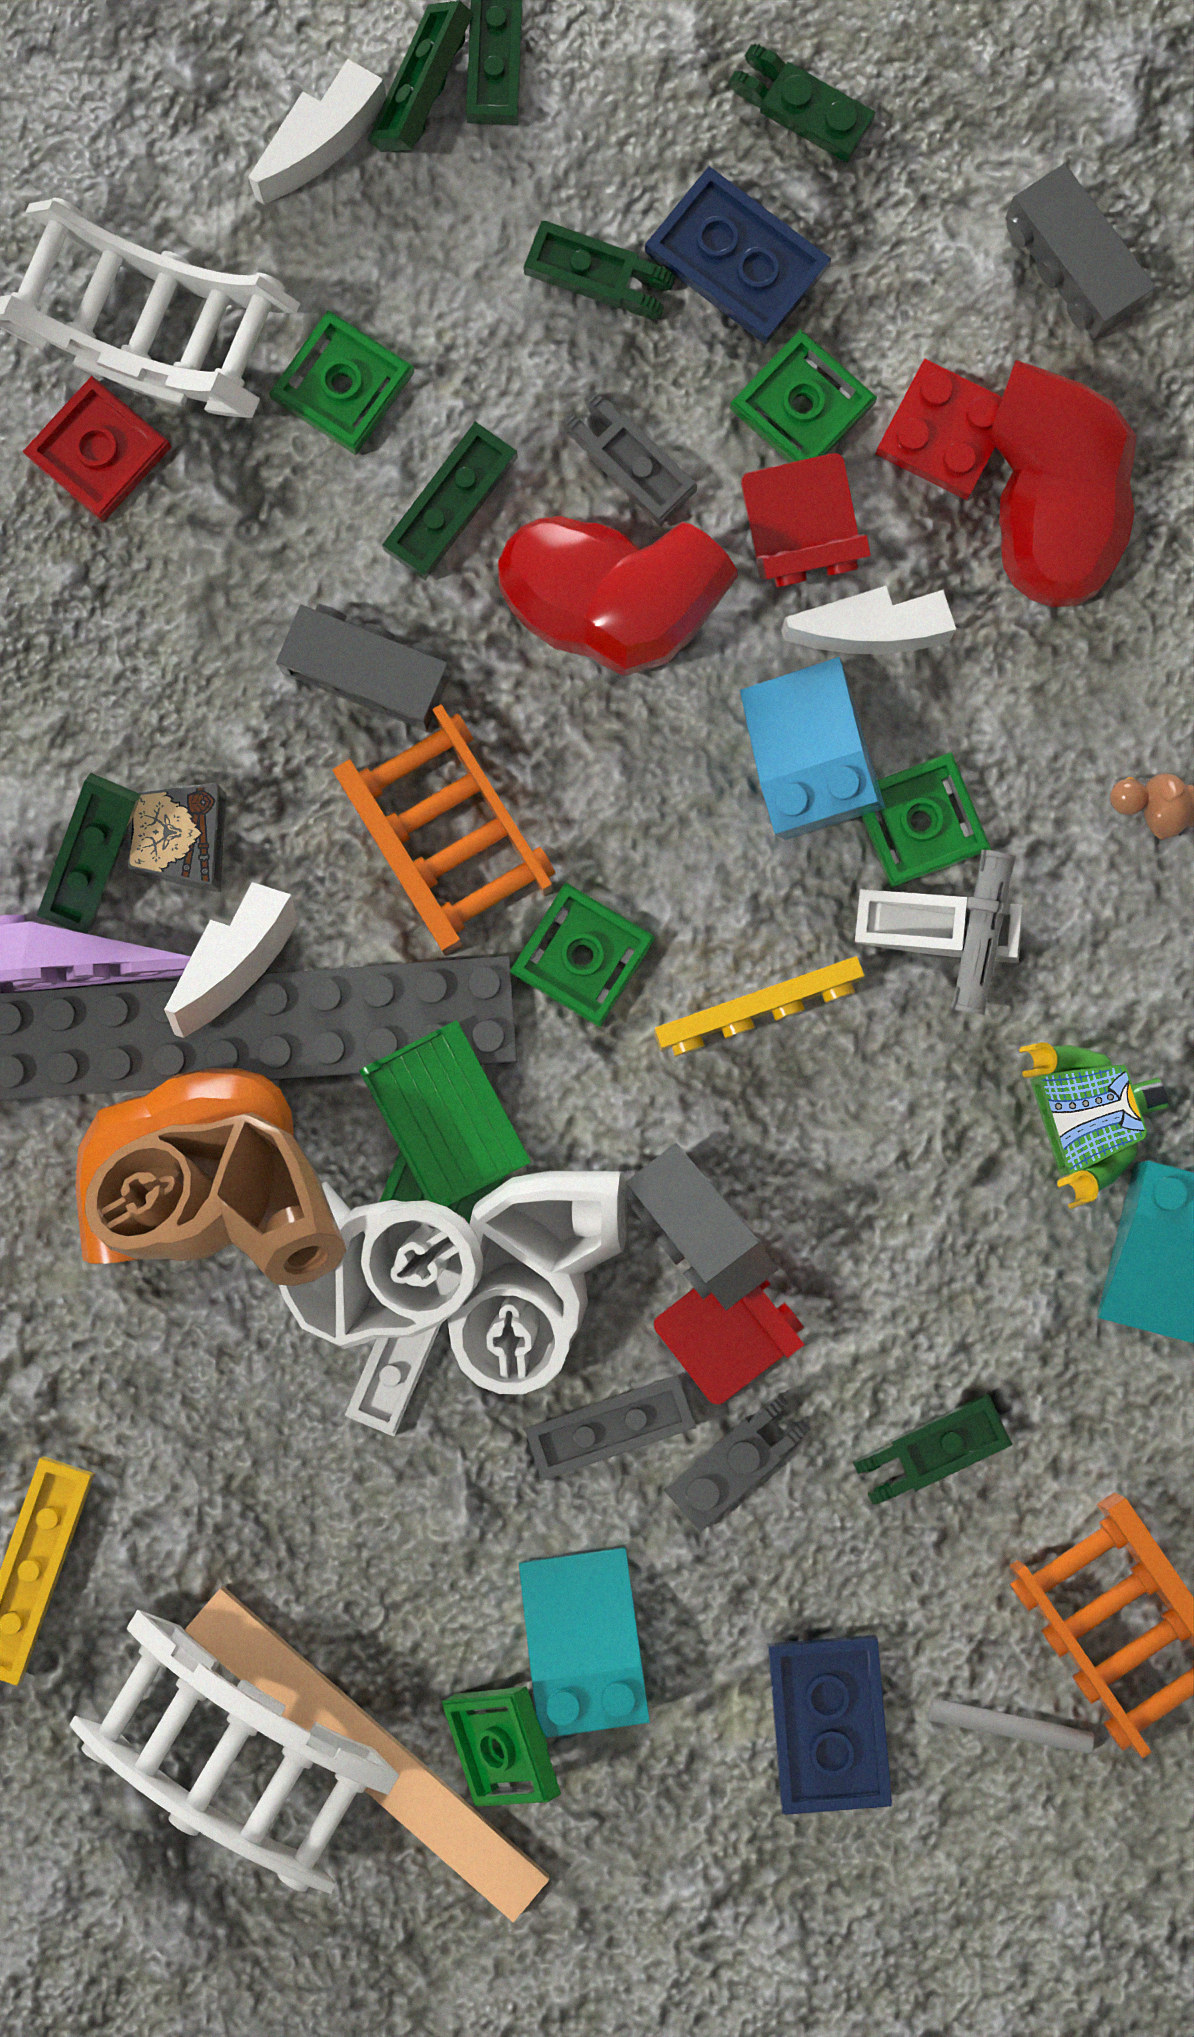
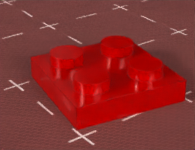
M924 358L879 443L875 455L967 501L995 448L989 439V435L1002 397Z

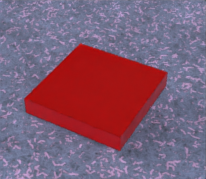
M91 376L22 452L40 470L104 523L172 446L167 439L97 379Z

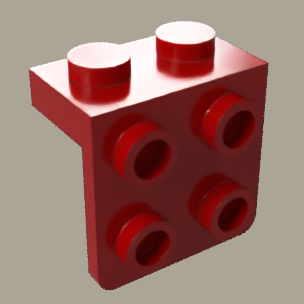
M831 453L747 472L742 476L740 484L760 579L774 578L776 587L792 585L807 581V570L826 566L828 576L859 569L857 559L871 556L867 535L858 534L845 462L840 454Z
M768 1279L726 1311L712 1293L703 1300L693 1288L654 1320L653 1325L657 1334L713 1404L719 1405L724 1403L781 1357L789 1358L805 1345L797 1335L804 1329V1326L785 1302L776 1308L764 1293V1290L771 1285Z

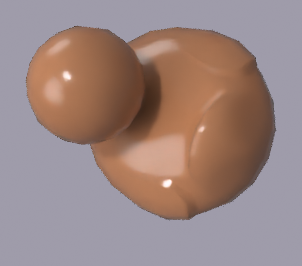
M1168 773L1155 775L1145 786L1133 777H1127L1116 783L1110 793L1111 804L1120 814L1133 815L1143 809L1150 831L1161 840L1177 836L1186 827H1194V785H1185L1175 775Z

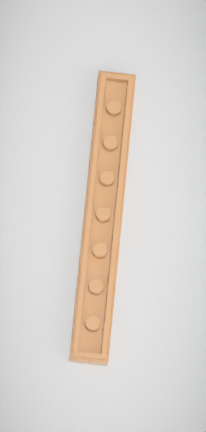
M224 1586L216 1592L184 1631L218 1659L240 1681L247 1680L266 1694L283 1703L286 1708L281 1716L310 1731L314 1722H317L343 1736L374 1748L399 1774V1777L388 1795L366 1787L365 1792L513 1923L549 1881L550 1875Z

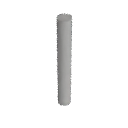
M934 1698L931 1699L929 1706V1721L1091 1754L1093 1749L1094 1733L1091 1731Z

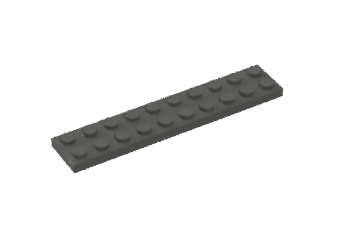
M498 956L263 974L236 1002L212 1021L185 1038L174 1035L164 1011L179 980L0 994V1101L147 1091L155 1089L174 1075L206 1068H240L264 1075L270 1081L361 1075L359 1072L361 1068L388 1056L455 1020H458L480 1065L518 1063L510 957Z

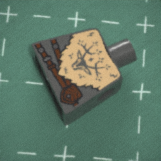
M210 783L139 792L141 797L121 850H128V868L139 876L212 892H221L226 793L218 784Z

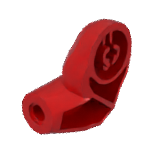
M1015 360L989 435L990 441L1013 469L1000 496L999 525L1002 533V564L1012 585L1031 601L1050 607H1073L1096 596L1115 572L1130 541L1135 513L1130 478L1134 464L1137 436L1113 401L1082 383Z
M562 516L539 518L521 526L507 540L497 564L499 590L511 612L531 633L554 649L590 657L622 676H628L667 664L695 637L738 578L737 568L723 548L708 534L694 525L684 522L678 524L652 545L639 549L626 535L598 523H584Z

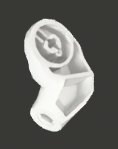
M547 1171L512 1177L475 1204L470 1226L477 1234L484 1258L481 1278L466 1302L448 1317L447 1321L451 1347L461 1370L477 1386L498 1394H526L544 1387L561 1371L571 1342L581 1328L588 1304L584 1273L622 1253L625 1247L627 1233V1190L623 1172Z
M323 1182L321 1184L344 1240L346 1252L337 1267L315 1281L296 1286L279 1285L283 1299L302 1329L346 1349L377 1338L414 1337L440 1325L466 1302L478 1285L484 1258L477 1234L463 1217L448 1207L428 1200L410 1202L390 1200L356 1207L351 1211L328 1183Z

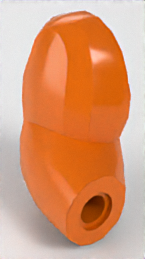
M206 1068L174 1075L146 1095L127 1099L98 1110L78 1147L75 1187L83 1261L92 1264H105L137 1260L136 1258L110 1250L91 1232L85 1214L86 1190L96 1170L116 1150L141 1136L174 1124L213 1123L250 1112L257 1114L293 1136L294 1128L291 1109L280 1088L264 1075L244 1069Z

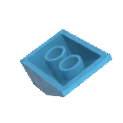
M840 657L740 690L759 782L775 835L788 840L885 809Z

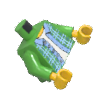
M1045 1042L1022 1046L1019 1048V1053L1028 1052L1034 1061L1032 1070L1022 1071V1075L1025 1078L1035 1077L1030 1079L1059 1174L1060 1176L1068 1175L1060 1178L1057 1181V1186L1060 1188L1069 1184L1073 1187L1076 1198L1074 1202L1068 1204L1070 1209L1092 1202L1097 1198L1098 1192L1113 1184L1135 1159L1138 1153L1137 1142L1148 1137L1142 1115L1168 1107L1164 1086L1157 1077L1132 1085L1125 1064L1113 1066L1105 1054L1072 1045L1051 1046Z

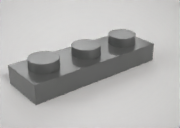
M677 1375L525 1427V1432L541 1480L543 1481L695 1429L696 1426L679 1376Z

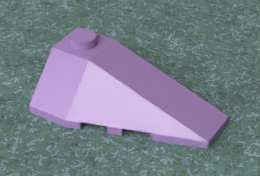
M24 915L0 916V994L181 977L191 958L186 955L35 922H26Z

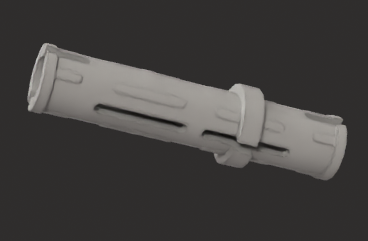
M982 850L974 897H968L967 908H970L971 912L951 1009L985 1015L987 994L992 978L1003 917L1004 915H1009L1011 904L1006 902L1010 878L1016 860L1015 855L990 850Z

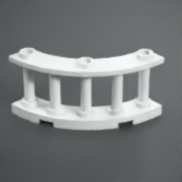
M60 198L29 203L25 213L46 225V228L18 293L12 292L11 295L0 296L1 329L42 351L46 342H49L58 348L76 355L73 366L144 395L183 407L187 399L192 398L207 402L204 409L208 413L232 417H253L260 398L243 388L245 382L241 377L269 312L297 313L300 306L298 301L284 292L285 286L279 280L264 273L246 276L192 266L183 257L169 251H162L160 255L91 223L81 217L82 212L75 205ZM65 238H68L101 257L73 322H67L65 325L40 312L41 306L37 302ZM120 266H123L155 280V283L129 344L122 345L121 349L95 339L96 335L92 331ZM175 289H179L207 300L181 361L174 362L172 366L151 360L148 352ZM232 305L246 308L247 310L222 369L216 368L214 372L200 371L227 306Z
M137 1610L126 1629L142 1644L139 1649V1653L142 1656L102 1724L74 1716L70 1726L84 1741L81 1747L82 1751L91 1759L110 1766L132 1786L171 1814L168 1819L179 1830L193 1836L198 1835L199 1832L203 1833L230 1850L278 1873L277 1875L282 1882L297 1891L306 1892L310 1886L331 1894L336 1883L317 1862L356 1793H363L366 1787L388 1795L399 1774L370 1746L343 1736L317 1722H314L312 1728L308 1731L281 1716L286 1708L283 1703L266 1694L247 1680H241L236 1687L216 1673L215 1670L220 1661L198 1644L180 1625ZM160 1667H168L179 1676L176 1682L179 1690L140 1754L125 1739L122 1732ZM207 1697L229 1712L227 1721L230 1724L189 1792L158 1768L197 1701H204ZM259 1731L283 1745L282 1753L285 1757L248 1821L243 1825L213 1808L209 1803L248 1736H255ZM313 1763H316L335 1772V1778L338 1782L297 1850L265 1835L303 1769H310Z

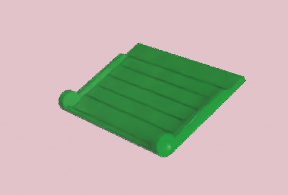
M458 1020L359 1070L426 1200L447 1207L531 1163Z

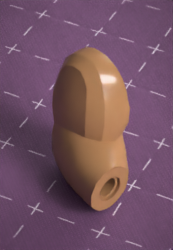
M253 1112L225 1118L213 1123L174 1124L141 1136L116 1150L96 1170L86 1190L85 1214L91 1232L110 1250L136 1259H170L179 1262L207 1259L233 1244L244 1252L274 1284L296 1286L315 1281L331 1272L339 1265L346 1252L344 1240L331 1211L321 1181L297 1140L288 1132Z

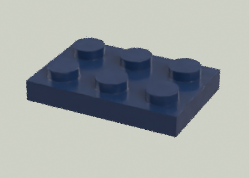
M710 166L707 167L645 243V253L672 272L673 275L765 345L768 344L823 276L831 263V258Z
M876 1635L767 1643L782 1815L892 1806L879 1647Z

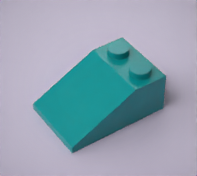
M1152 1161L1134 1163L1096 1318L1194 1343V1172Z
M626 1547L519 1562L536 1716L545 1737L650 1723Z

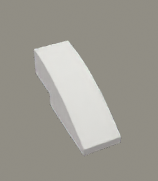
M347 59L321 102L302 92L248 177L255 199L265 205L287 195L322 174L343 157L377 119L386 99L383 79Z
M883 586L787 616L784 619L781 631L785 641L814 649L847 654H890L916 651L949 643L956 631V627L943 590L892 605L887 587Z
M252 882L230 926L212 920L209 921L164 1009L174 1035L185 1038L212 1021L236 1002L264 974L283 949L298 923L291 894Z
M860 889L855 943L961 958L971 909L967 908L968 898ZM1011 904L1009 915H1004L995 961L1019 963L1023 920L1022 905Z

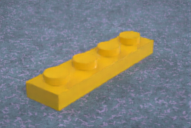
M855 956L655 1027L654 1035L660 1052L672 1048L674 1056H680L704 1047L705 1044L702 1037L721 1030L725 1039L754 1029L755 1026L752 1019L773 1013L775 1021L805 1011L803 1001L822 995L825 1003H829L855 993L853 983L859 982L864 977V973L858 957Z
M45 1456L39 1458L0 1569V1680L16 1686L23 1682L95 1473Z

